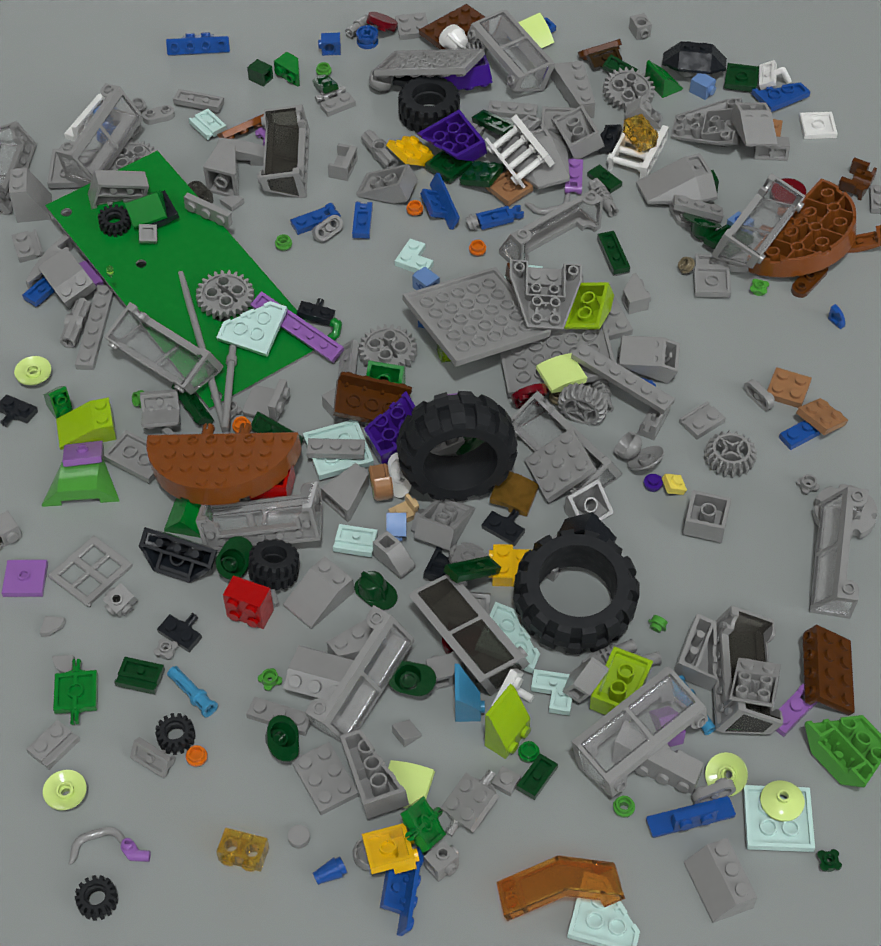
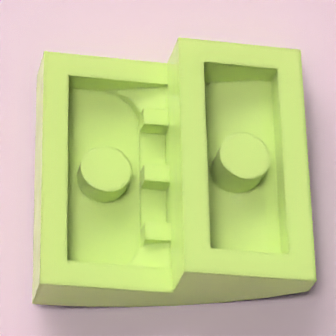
M541 13L518 22L541 48L554 43L550 29Z
M572 353L553 357L536 366L538 373L551 393L562 392L564 387H567L569 384L574 385L575 382L578 384L586 383L587 376L578 362L571 359Z
M391 760L388 769L393 772L397 781L404 787L407 793L409 805L403 808L409 807L423 796L426 799L435 771L421 765Z

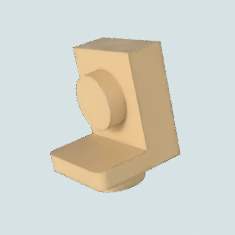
M409 493L405 494V501L388 509V513H407L408 523L414 520L419 504L415 498L412 499Z

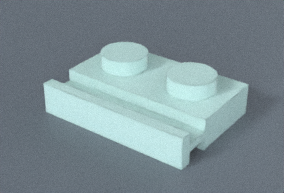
M209 109L196 114L194 118H188L189 124L207 140H209V137H215L217 134L227 130L226 124Z
M339 524L333 552L372 557L373 541L377 539L378 530Z

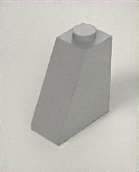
M354 463L321 488L322 500L347 522L351 520L369 487L368 471Z

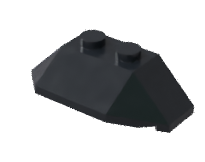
M680 41L663 53L662 65L679 72L713 74L726 71L727 58L713 44Z
M144 527L139 543V548L143 551L146 560L154 572L188 583L193 582L212 570L218 551L209 546Z

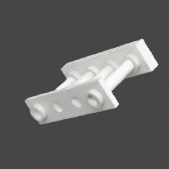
M514 115L511 119L515 124L511 130L493 144L488 138L485 141L488 143L487 149L492 155L495 153L513 175L510 177L516 185L520 184L524 189L526 186L521 181L522 178L541 163L544 164L546 162L551 167L555 162L520 118ZM522 132L519 140L501 154L498 152L497 149L516 133ZM524 143H531L529 148L508 164L505 161L509 155ZM539 153L537 155L538 158L518 174L513 171L516 166L531 154Z
M631 117L629 122L625 123L624 132L612 154H608V170L611 171L615 164L638 170L640 172L639 179H642L650 174L668 139L669 127L663 125L660 131L654 132L634 126L635 117ZM633 132L654 138L655 141L648 142L630 137ZM626 143L648 148L649 152L646 151L644 153L624 146ZM623 153L644 159V162L637 163L619 158V156Z

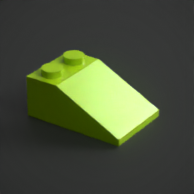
M609 282L580 284L564 329L601 328L611 311L614 298Z
M109 397L91 400L56 419L60 450H63L64 445L116 440L113 412Z
M614 646L605 665L609 668L608 672L594 689L589 709L606 715L646 683L653 661Z
M512 684L505 689L485 714V746L504 759L510 753H515L522 738L525 739L531 731L530 716Z

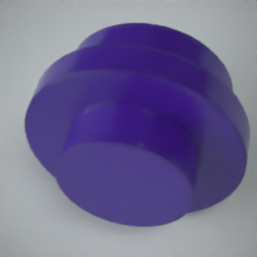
M648 474L644 478V486L648 491L656 492L663 486L662 477L658 474Z

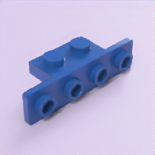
M202 32L201 35L185 33V36L182 38L166 39L168 55L230 51L228 36H214V34L210 35V32Z
M436 173L430 183L432 190L422 189L420 194L429 215L434 218H445L449 229L453 230L460 217L440 173Z
M726 796L646 817V822L652 837L655 838L734 818L736 813L730 798Z
M418 846L415 847L417 848L420 860L416 862L417 869L395 874L394 869H391L385 873L380 908L400 914L397 929L398 936H403L409 932L414 925V918L412 916L418 901L416 891L421 881V876L419 875L420 867L424 861V855Z

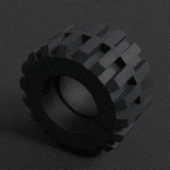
M267 539L264 542H258L256 546L254 545L249 552L248 574L252 582L275 589L276 591L280 590V588L286 589L297 580L299 552H297L295 547H292V544L285 543L283 540Z

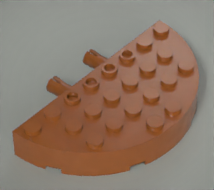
M821 178L805 195L806 197L802 201L804 206L799 213L795 211L765 251L764 255L766 257L761 264L756 263L753 269L749 268V272L768 277H795L820 271L836 263L850 250L856 237V207L847 192L839 190V186ZM780 206L777 216L782 218L788 211V208ZM764 225L759 230V232L767 234L773 231L772 228ZM759 234V236L765 237V239L753 250L754 252H757L768 236Z
M205 423L201 434L148 435L146 442L150 465L159 485L178 499L185 498L190 503L201 505L240 502L239 499L248 496L253 498L268 491L288 475V470L296 465L302 450L298 432L251 433L252 426L249 423H246L245 428L244 423H241L239 433L213 434L215 431L214 425L209 423L208 429H206L207 423Z

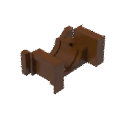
M854 157L849 172L854 176L852 180L842 176L839 180V190L852 193V196L855 194L858 196L857 200L861 201L875 179L877 168L874 167L872 172L868 171L869 162Z

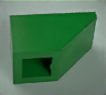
M285 52L274 60L275 74L298 87L300 86L298 58L289 52Z
M59 386L43 394L47 407L56 419L73 410L66 386Z

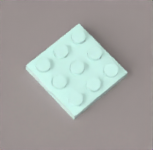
M349 420L303 433L306 446L308 445V438L365 440L357 420ZM366 440L364 459L311 458L319 480L337 476L354 463L364 468L374 465V460Z
M745 785L743 788L746 847L748 850L814 852L815 840L809 787H798L805 800L804 809L800 816L794 820L783 822L769 817L762 809L760 795L765 786ZM780 795L782 799H787V797Z

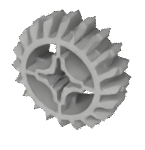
M575 382L574 385L569 384L567 387H564L559 394L557 407L560 408L559 412L564 413L563 417H568L570 421L573 420L576 423L589 426L591 423L597 425L598 422L604 419L608 411V402L606 401L607 397L602 395L603 392H598L597 388H592L590 385L586 386L584 383L579 385Z
M730 430L725 434L721 431L719 435L715 434L708 441L705 448V459H707V465H711V470H717V475L724 473V477L728 474L733 478L737 474L741 477L742 473L747 474L749 470H752L757 459V449L750 438H745L744 434L738 435L737 431L731 433Z

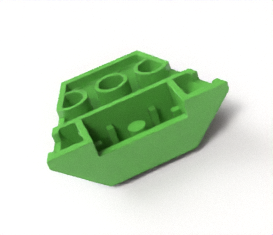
M103 457L101 463L63 467V462H61L42 503V507L62 506V501L97 498H99L100 503L120 502Z
M863 715L841 717L835 721L823 719L822 722L818 723L806 721L805 728L811 753L841 785L865 787L881 764V733Z

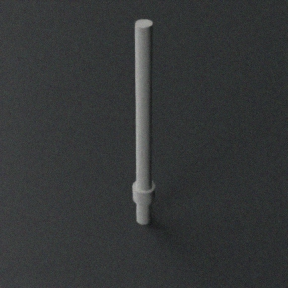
M235 345L229 346V353L226 356L227 374L221 430L224 432L229 430L234 368L237 364Z

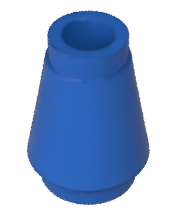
M333 857L318 868L317 871L313 872V875L319 885L343 878V875L348 872L341 857L336 859Z

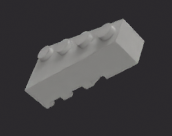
M584 62L555 63L551 73V80L556 83L557 89L563 93L565 101L569 102L570 108H577L583 105L590 118H594L595 100Z

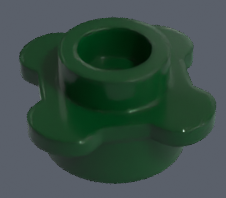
M836 849L826 852L823 850L818 851L817 857L820 859L819 865L822 871L832 872L841 869L842 863L839 862V852Z

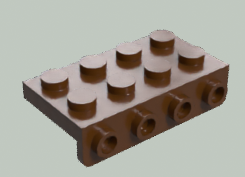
M465 4L420 28L419 35L437 48L446 49L439 43L440 34L446 27L453 24L458 25L465 31L467 36L471 24L485 18V16L468 4ZM486 19L480 22V24L488 32L489 21Z
M341 372L336 381L333 416L371 423L378 415L385 413L393 402L396 403L405 391L410 397L412 387L402 383L398 384L388 380L371 378L370 376H361L352 372Z
M815 625L803 633L805 703L811 705L819 702L849 716L855 713L851 640L824 627Z

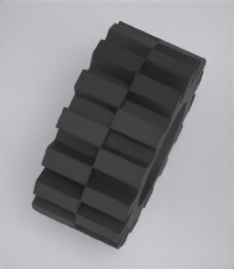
M111 204L109 208L105 206L104 210L101 209L100 214H98L99 227L103 234L106 235L108 233L109 237L113 234L114 237H117V234L122 236V232L126 234L128 232L127 229L130 230V216L127 209H124V206L118 207V204H115V207H112ZM112 219H120V221L115 223L108 222Z
M171 713L170 718L166 715L163 717L164 722L160 719L158 722L159 726L156 725L155 735L161 750H166L167 754H170L171 751L173 755H177V751L183 754L184 748L188 751L190 745L194 744V739L196 738L194 726L191 719L188 720V716L184 715L182 718V714L177 713V717H175L174 713ZM173 729H182L184 731L183 735L178 739H169L167 737L168 733Z
M93 875V880L89 881L87 877L85 879L86 883L83 884L81 882L79 884L80 889L76 888L75 893L77 896H75V901L82 916L85 915L86 919L89 920L92 917L93 921H97V917H100L101 920L105 919L104 915L106 913L110 916L112 914L111 909L115 911L117 908L115 903L118 904V894L113 882L111 883L109 878L105 880L104 876L100 875L99 879H97L96 875ZM102 891L105 894V899L101 903L92 905L88 902V898L93 892Z

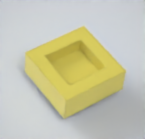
M664 474L661 478L668 494L684 495L687 491L681 475Z

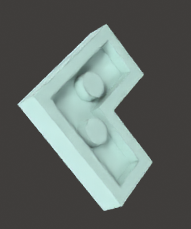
M411 238L395 260V266L414 273L423 267L431 270L434 263L433 260L421 256L426 249V244Z
M534 669L531 691L551 694L549 713L570 716L572 698L562 692L570 674Z

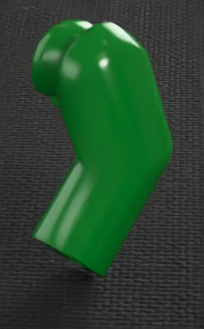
M333 318L330 321V326L333 329L327 335L334 341L340 336L342 322L337 318Z

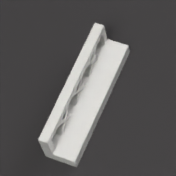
M100 93L93 99L64 133L65 139L76 141L93 117V111L103 103L106 97H103Z

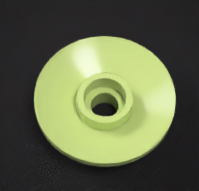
M31 356L21 360L16 365L14 374L16 379L24 385H37L44 382L50 376L51 365L43 357Z
M728 752L719 753L712 757L706 766V782L708 786L714 784L720 778H727L726 772L731 771L732 777L730 779L733 780L736 791L730 796H734L741 792L747 783V767L739 756Z
M61 770L54 773L46 780L43 786L45 802L56 810L74 808L86 795L87 785L85 779L80 773L73 770ZM69 791L67 795H63L64 792Z
M777 780L770 782L763 788L760 795V803L764 812L769 817L778 821L794 820L800 816L804 809L805 800L802 792L797 786L788 781ZM780 795L787 797V799H782Z

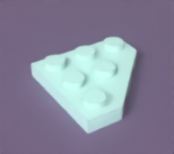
M269 301L262 307L240 314L237 318L228 319L222 323L216 338L218 341L268 357L288 310L287 306Z
M495 602L490 617L517 648L521 646L528 654L526 659L530 664L523 670L532 674L540 656L538 649L534 648L530 641V635L524 626L520 624L515 609ZM485 624L474 651L486 654V656L504 663L514 659L512 654ZM519 663L512 665L516 668L521 667Z
M584 872L567 938L595 946H637L640 930L628 916V912L620 899L615 896L607 879Z

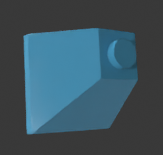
M455 664V722L481 721V713H485V700L481 701L480 691L459 664Z

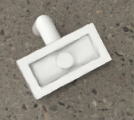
M775 60L760 64V89L764 90L766 87L776 86L777 75L782 74L786 84L791 83L792 80L786 68L781 67L777 69Z
M510 669L493 704L510 684L514 685L519 697L529 703L532 702L534 695L520 688L524 672L519 669Z

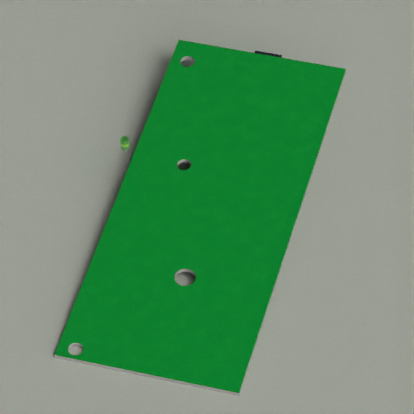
M158 150L116 170L145 172L149 184L147 195L159 190H165L175 207L179 218L157 229L156 244L139 243V230L134 228L132 221L130 230L127 229L128 232L126 234L122 232V236L117 234V237H114L112 234L109 237L108 233L106 235L103 234L99 227L98 214H100L101 209L104 210L105 206L107 208L109 206L108 204L97 205L95 209L91 208L88 197L91 183L46 204L45 208L125 307L131 302L138 307L137 309L140 312H145L153 320L198 347L178 274L179 271H183L206 350L211 352L224 366L214 376L218 392L222 395L221 403H224L227 374L226 356L229 353L230 344L218 341L216 338L224 321L213 319L212 314L206 316V311L202 312L201 307H198L196 289H198V284L202 283V279L208 280L207 275L209 274L213 277L214 272L221 274V270L224 271V274H227L228 270L231 271V274L237 272L238 277L243 274L244 279L248 278L249 283H252L254 299L262 291L279 304L287 306L288 310L297 315L296 308L223 225H218L212 220L205 219L185 209L184 196L186 193L198 196ZM123 200L113 202L112 207H115V204H118V207L122 205L124 206V209L126 208ZM64 211L72 212L69 216L62 215ZM112 219L108 222L115 223L120 221V219ZM139 262L146 263V266L142 268H139L136 265ZM140 321L142 328L165 356L178 347ZM281 327L268 357L236 347L237 364L234 368L232 398L316 351ZM182 348L168 358L185 380L200 361ZM203 366L190 382L194 388L207 379ZM207 382L195 393L206 407L212 410L215 408V405L211 399L212 395Z

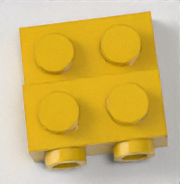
M412 135L410 137L403 136L401 140H389L386 145L405 164L425 166V163L434 156L427 146L423 145L417 137Z
M493 544V550H489V557L501 566L499 574L489 576V578H492V586L514 587L518 564L525 552L530 549H513V545Z
M404 823L362 834L371 874L394 869V873L398 874L417 869L416 862L420 861L417 848L412 849L411 845L415 844L414 840L408 841V837H405L407 828Z

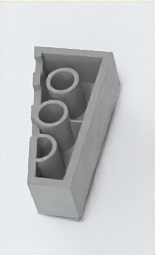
M626 721L623 722L614 743L612 762L616 765L649 740L643 730L637 732L631 729V724ZM667 743L633 771L640 776L653 778L660 784L673 786L680 792L693 794L701 776L704 763L681 750L672 751Z
M358 729L340 735L367 819L409 805L406 790L399 784L393 772L385 765L384 760L377 754L362 730Z

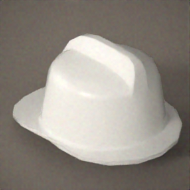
M453 24L442 31L439 43L446 49H467L468 38L462 28Z
M394 453L388 460V470L390 477H392L394 496L403 498L405 494L409 493L411 484L403 476L399 465L398 453Z

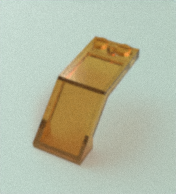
M555 856L497 881L503 914L507 921L565 896L600 900L604 907L625 899L614 862Z

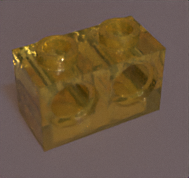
M642 114L624 119L623 133L638 152L657 146L658 132Z
M225 828L216 851L218 860L226 866L236 865L246 871L253 872L256 870L261 872L269 850L268 838ZM230 847H237L234 851H227ZM251 852L258 853L256 856L253 857L248 856Z

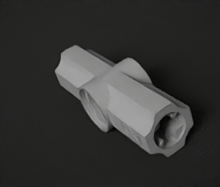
M370 129L365 131L361 136V140L372 152L373 159L379 161L385 169L396 167L398 159L387 148V142L380 139L374 131Z
M85 298L76 300L71 313L65 317V328L60 337V343L66 348L75 346L80 333L85 330L87 316L91 308V302Z

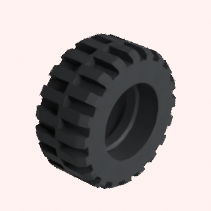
M419 76L415 80L411 79L399 91V118L405 127L411 131L414 130L415 133H419L460 109V94L457 87L452 82H448L447 79L439 78L438 76Z

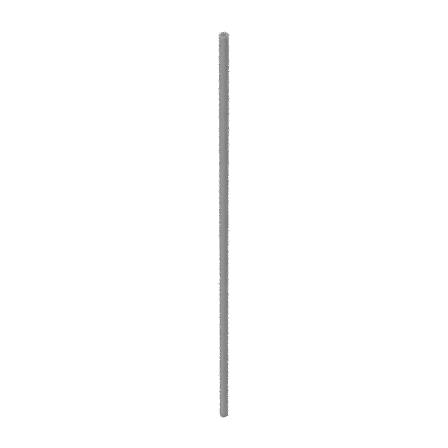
M179 271V279L198 348L206 349L184 273ZM204 363L203 367L208 378L213 374V371L207 363ZM213 377L208 381L221 426L223 406L215 378ZM229 430L226 431V432L222 431V434H229V433H230ZM249 497L241 498V501H249ZM249 512L245 514L249 527H256L254 514H249ZM271 589L273 608L279 606V601L275 589Z

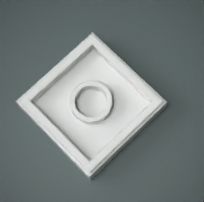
M832 112L799 113L804 139L837 138L838 133Z

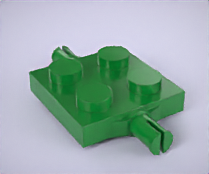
M73 659L72 670L66 673L55 674L53 703L55 714L70 713V724L75 725L76 723L77 725L79 724V713L97 710V670H81V660L77 659L76 662Z
M424 796L417 799L400 813L404 825L410 830L405 834V837H408V841L414 840L422 853L430 850L446 835L438 819L442 815L441 808L435 807L433 810Z

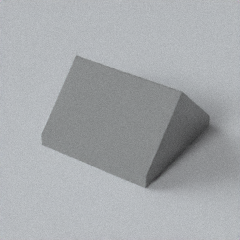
M598 478L566 496L565 514L569 518L593 512L600 520H603L614 513Z

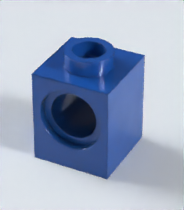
M340 32L321 33V40H318V48L322 49V56L341 55Z

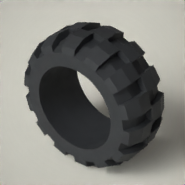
M458 391V394L448 395L445 392L434 395V400L428 403L422 401L413 408L412 416H406L396 440L399 465L403 476L418 492L423 495L428 493L432 499L445 501L446 498H453L455 502L468 500L467 497L474 495L480 497L489 493L492 486H500L507 479L518 454L515 430L508 413L500 405H497L493 399L483 394L476 397L472 391ZM472 437L484 441L476 449L462 455L440 456L430 452L442 442L454 438Z
M574 529L558 531L557 537L553 539L550 535H547L534 543L533 550L525 552L518 564L513 596L516 613L521 615V624L532 636L537 634L541 637L540 643L553 650L558 645L565 647L566 653L581 654L582 649L590 648L591 652L598 651L607 647L609 641L618 640L628 630L629 623L634 618L640 592V583L635 578L637 571L628 556L623 557L621 555L623 549L611 539L607 542L600 540L599 533L585 530L584 535L574 534ZM580 567L594 572L606 583L610 590L612 601L605 609L594 615L585 617L570 616L554 609L546 601L541 592L540 583L555 568Z

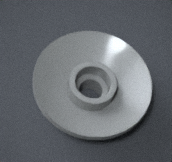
M660 446L643 448L637 456L628 460V466L632 470H649L662 459L664 450Z

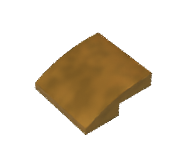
M509 471L507 479L500 486L495 485L490 496V503L508 507L510 513L515 509L520 515L528 516L539 485L522 475Z

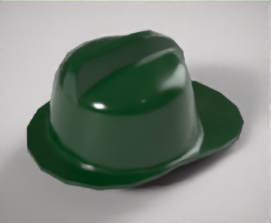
M689 213L683 214V217L691 222V231L699 240L704 241L706 236L715 232L717 228L722 227L720 224L711 222L703 217Z
M234 536L224 544L215 561L220 577L231 580L233 576L240 578L245 573L249 565V552L253 547L247 538Z
M363 571L361 577L355 582V593L371 607L374 605L382 610H388L396 604L398 599L397 591L379 572Z
M402 661L390 679L389 685L399 693L424 696L433 690L437 677L435 671L425 664Z
M285 715L273 717L268 723L265 734L268 749L278 760L283 762L293 761L299 753L298 727L290 717Z

